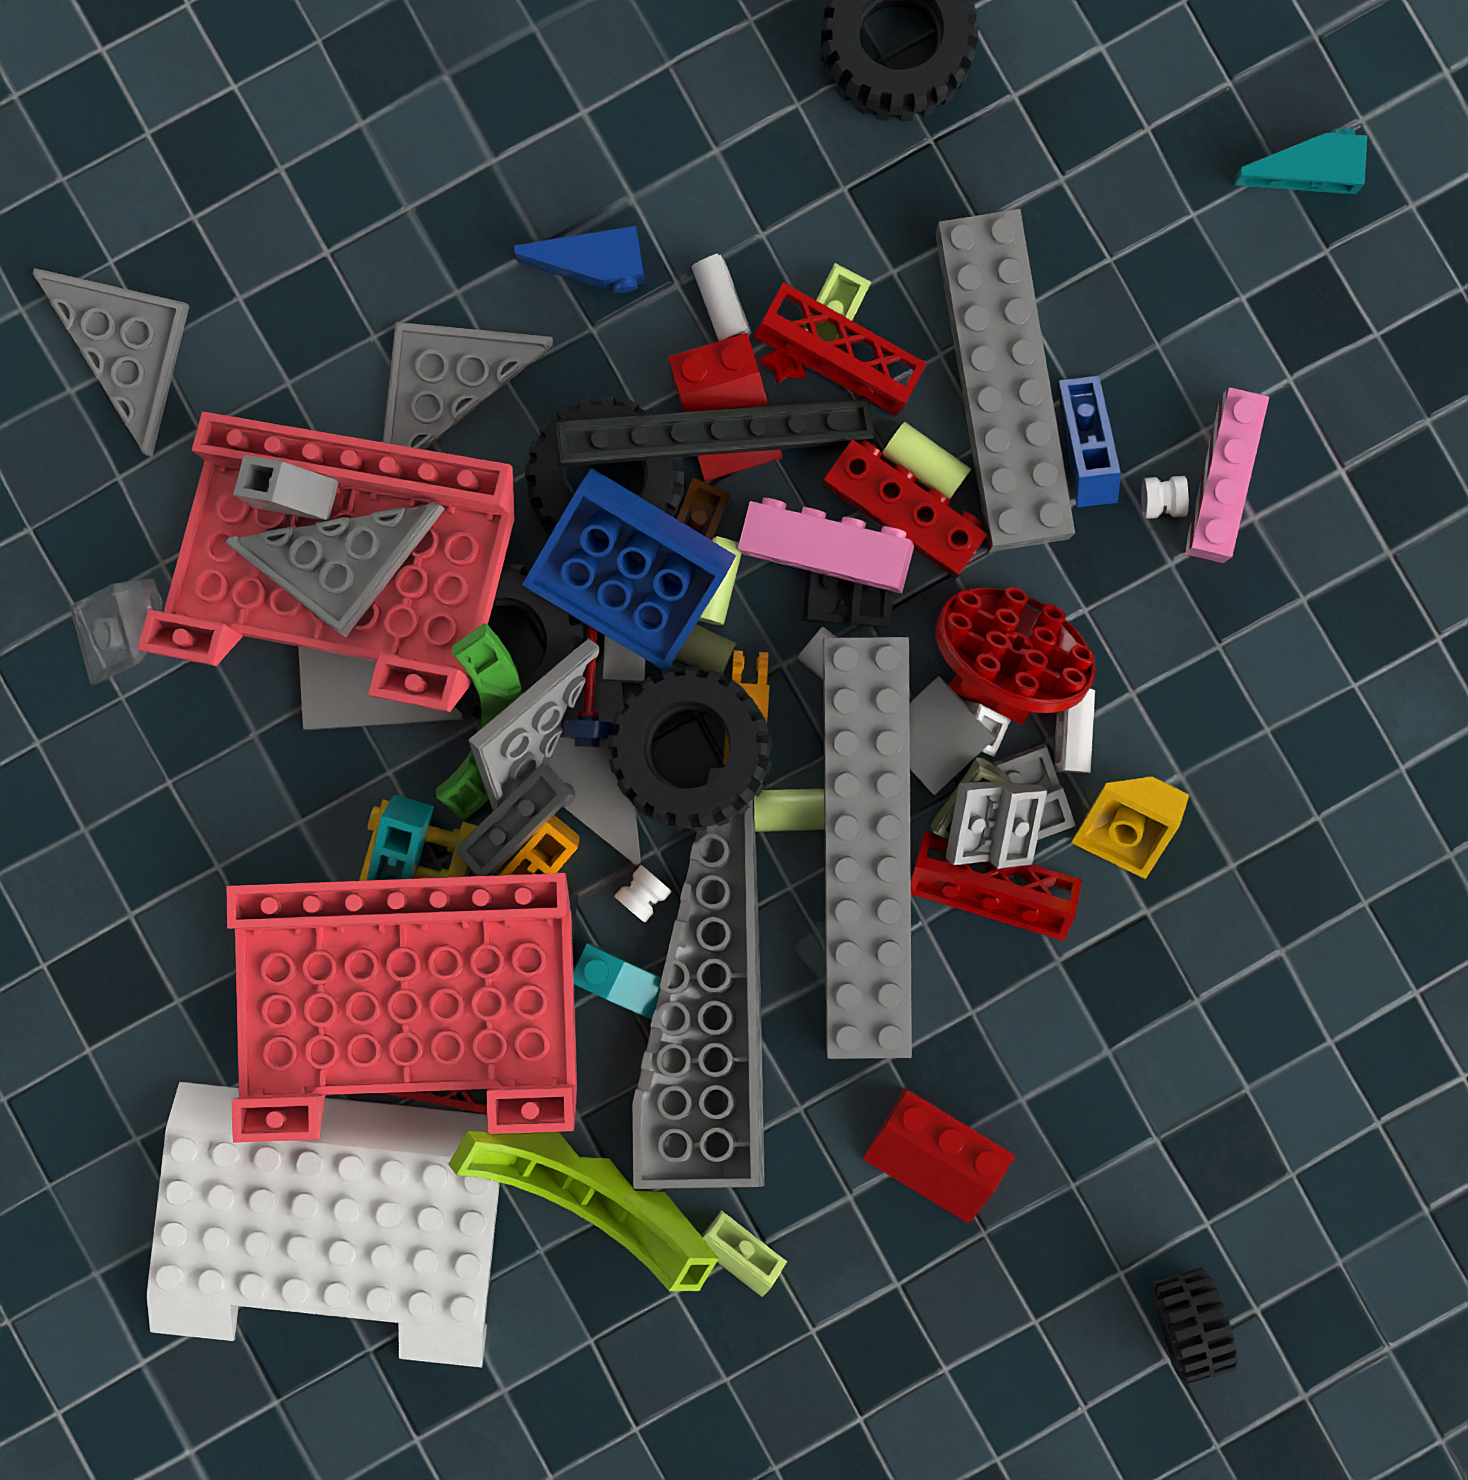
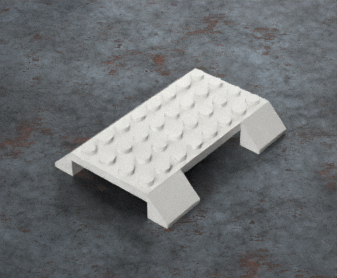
M179 1082L165 1132L147 1288L150 1332L234 1341L238 1306L395 1322L398 1323L399 1359L482 1367L487 1329L485 1315L500 1182L484 1178L458 1176L453 1172L448 1163L467 1131L488 1132L487 1114L326 1097L318 1140L233 1143L232 1100L239 1098V1088Z

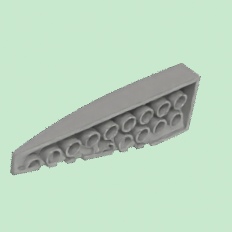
M710 768L707 783L716 778L723 768ZM754 797L748 803L750 807L742 815L737 813L729 818V823L720 827L712 825L708 826L707 830L697 831L695 842L692 845L687 877L682 888L677 920H675L660 983L657 1006L653 1013L647 1049L644 1052L640 1079L632 1103L633 1189L765 1186L760 949Z

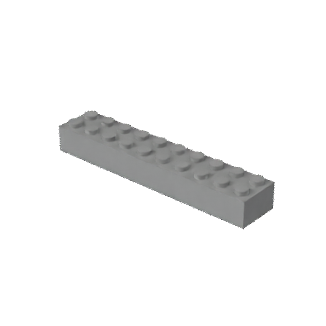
M909 637L823 638L826 1054L828 1059L912 1058Z

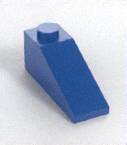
M636 226L514 245L515 254L520 264L604 290L613 288L614 293L631 292L638 289L637 284L645 283Z
M1092 376L1059 380L1058 386L1069 470L1077 507L1118 503L1121 471L1100 377Z

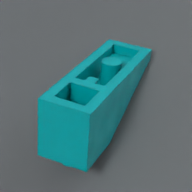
M1348 128L1333 129L1331 133H1324L1241 167L1234 178V186L1356 194L1365 184L1367 135H1355L1356 131Z
M393 795L380 819L366 881L415 878L434 806Z
M587 943L573 972L574 984L652 1019L657 1006L662 977L591 943Z

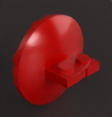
M1008 587L1006 590L999 588L963 590L945 603L936 622L935 633L939 649L947 663L956 672L949 687L955 693L976 703L980 702L1021 725L1025 722L1029 712H1060L1080 703L1087 695L1095 678V656L1080 633L1065 619L1066 615L1062 609L1051 604L1045 605L1030 598L1022 589L1017 587ZM1026 604H1029V605H1031V606H1034L1035 608L1039 609L1041 612L1032 610V609H1030L1029 607H1027V606H1025V605H1026Z

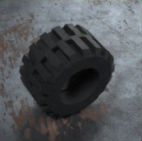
M1198 1267L1153 1281L1151 1298L1155 1316L1170 1361L1178 1377L1188 1385L1234 1371L1237 1366L1238 1357L1233 1332L1218 1289L1209 1273L1203 1267Z

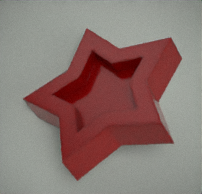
M774 348L772 353L763 356L760 360L761 364L773 371L777 384L788 377L803 380L806 376L801 363Z

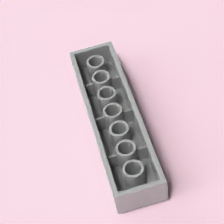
M1015 209L940 221L935 235L985 533L988 534L986 536L988 551L994 552L1069 540L1075 534L1021 210Z

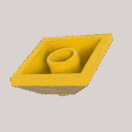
M1152 776L1106 783L1071 843L1146 879L1179 828L1189 794Z

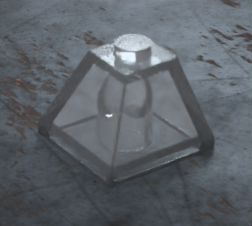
M154 579L111 584L69 606L90 685L98 684L142 662L147 652L139 651L137 648L147 611L150 609L163 612L162 598L157 591Z

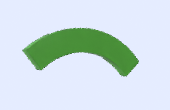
M486 623L452 645L453 656L463 665L479 693L481 702L479 731L522 695L521 683L511 656L499 637ZM472 749L461 766L444 783L436 788L437 798L462 821L479 810L489 800Z

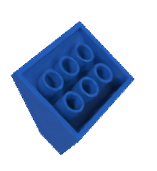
M591 468L579 485L522 586L662 670H667L721 585L736 555Z

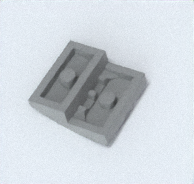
M940 676L909 703L910 769L935 795L995 739V736L967 708L966 703Z
M1044 743L992 762L1010 778L1012 783L1041 786L1047 790L1037 840L1076 826L1064 789L1059 784L1048 748Z
M1008 782L959 783L945 858L953 865L989 861L997 869L1032 865L1047 790L1041 786Z

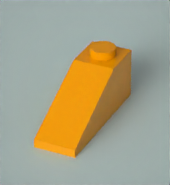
M553 815L501 866L494 876L557 873L578 848L580 836Z

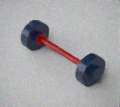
M587 625L586 640L589 638L597 644V630ZM596 658L591 660L585 667L586 681L584 683L583 712H578V720H561L563 731L560 737L575 739L574 746L599 747L600 740H608V736L613 735L615 726L611 724L612 722L599 721V713L594 712Z

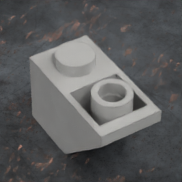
M243 455L233 495L252 508L327 521L330 519L339 481L283 461Z

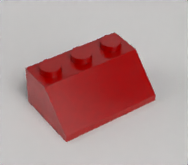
M904 1087L862 1159L969 1224L995 1192L1015 1155Z

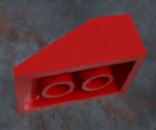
M748 333L668 356L669 367L683 413L768 406ZM778 449L697 456L704 482L774 462L783 459L781 450Z

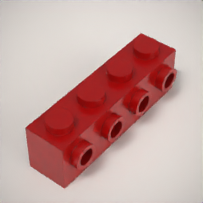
M852 439L824 478L822 486L879 526L905 531V538L910 539L914 544L913 550L957 579L988 535L981 530L984 524L966 511L960 515L948 507L950 500L936 489L930 488L926 491L914 483L917 477L905 467L896 464L893 468L880 458L883 453L869 442L863 440L859 444Z

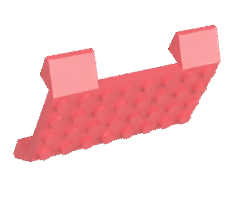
M202 411L191 451L205 461L164 612L148 609L137 649L142 652L217 666L243 636L375 661L376 666L368 693L370 697L451 712L473 682L463 665L453 656L452 645L482 624L486 623L488 625L515 520L512 466L499 462ZM243 455L283 461L339 481L329 520L372 515V512L401 507L407 509L424 506L429 502L435 501L445 508L347 637L337 632L225 543L229 537H247L269 530L315 525L316 522L322 521L252 508L233 495Z
M566 873L226 886L227 929H235L239 1098L232 1100L233 1143L318 1140L326 1095L490 1089L487 1090L488 1134L574 1131L577 1066L572 916Z

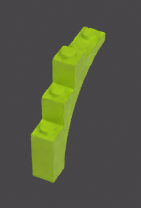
M467 1131L448 1163L453 1172L458 1176L484 1178L512 1185L542 1196L574 1212L599 1227L626 1247L653 1272L669 1291H699L719 1260L718 1256L666 1192L635 1191L609 1158L579 1157L559 1132L488 1134V1132Z

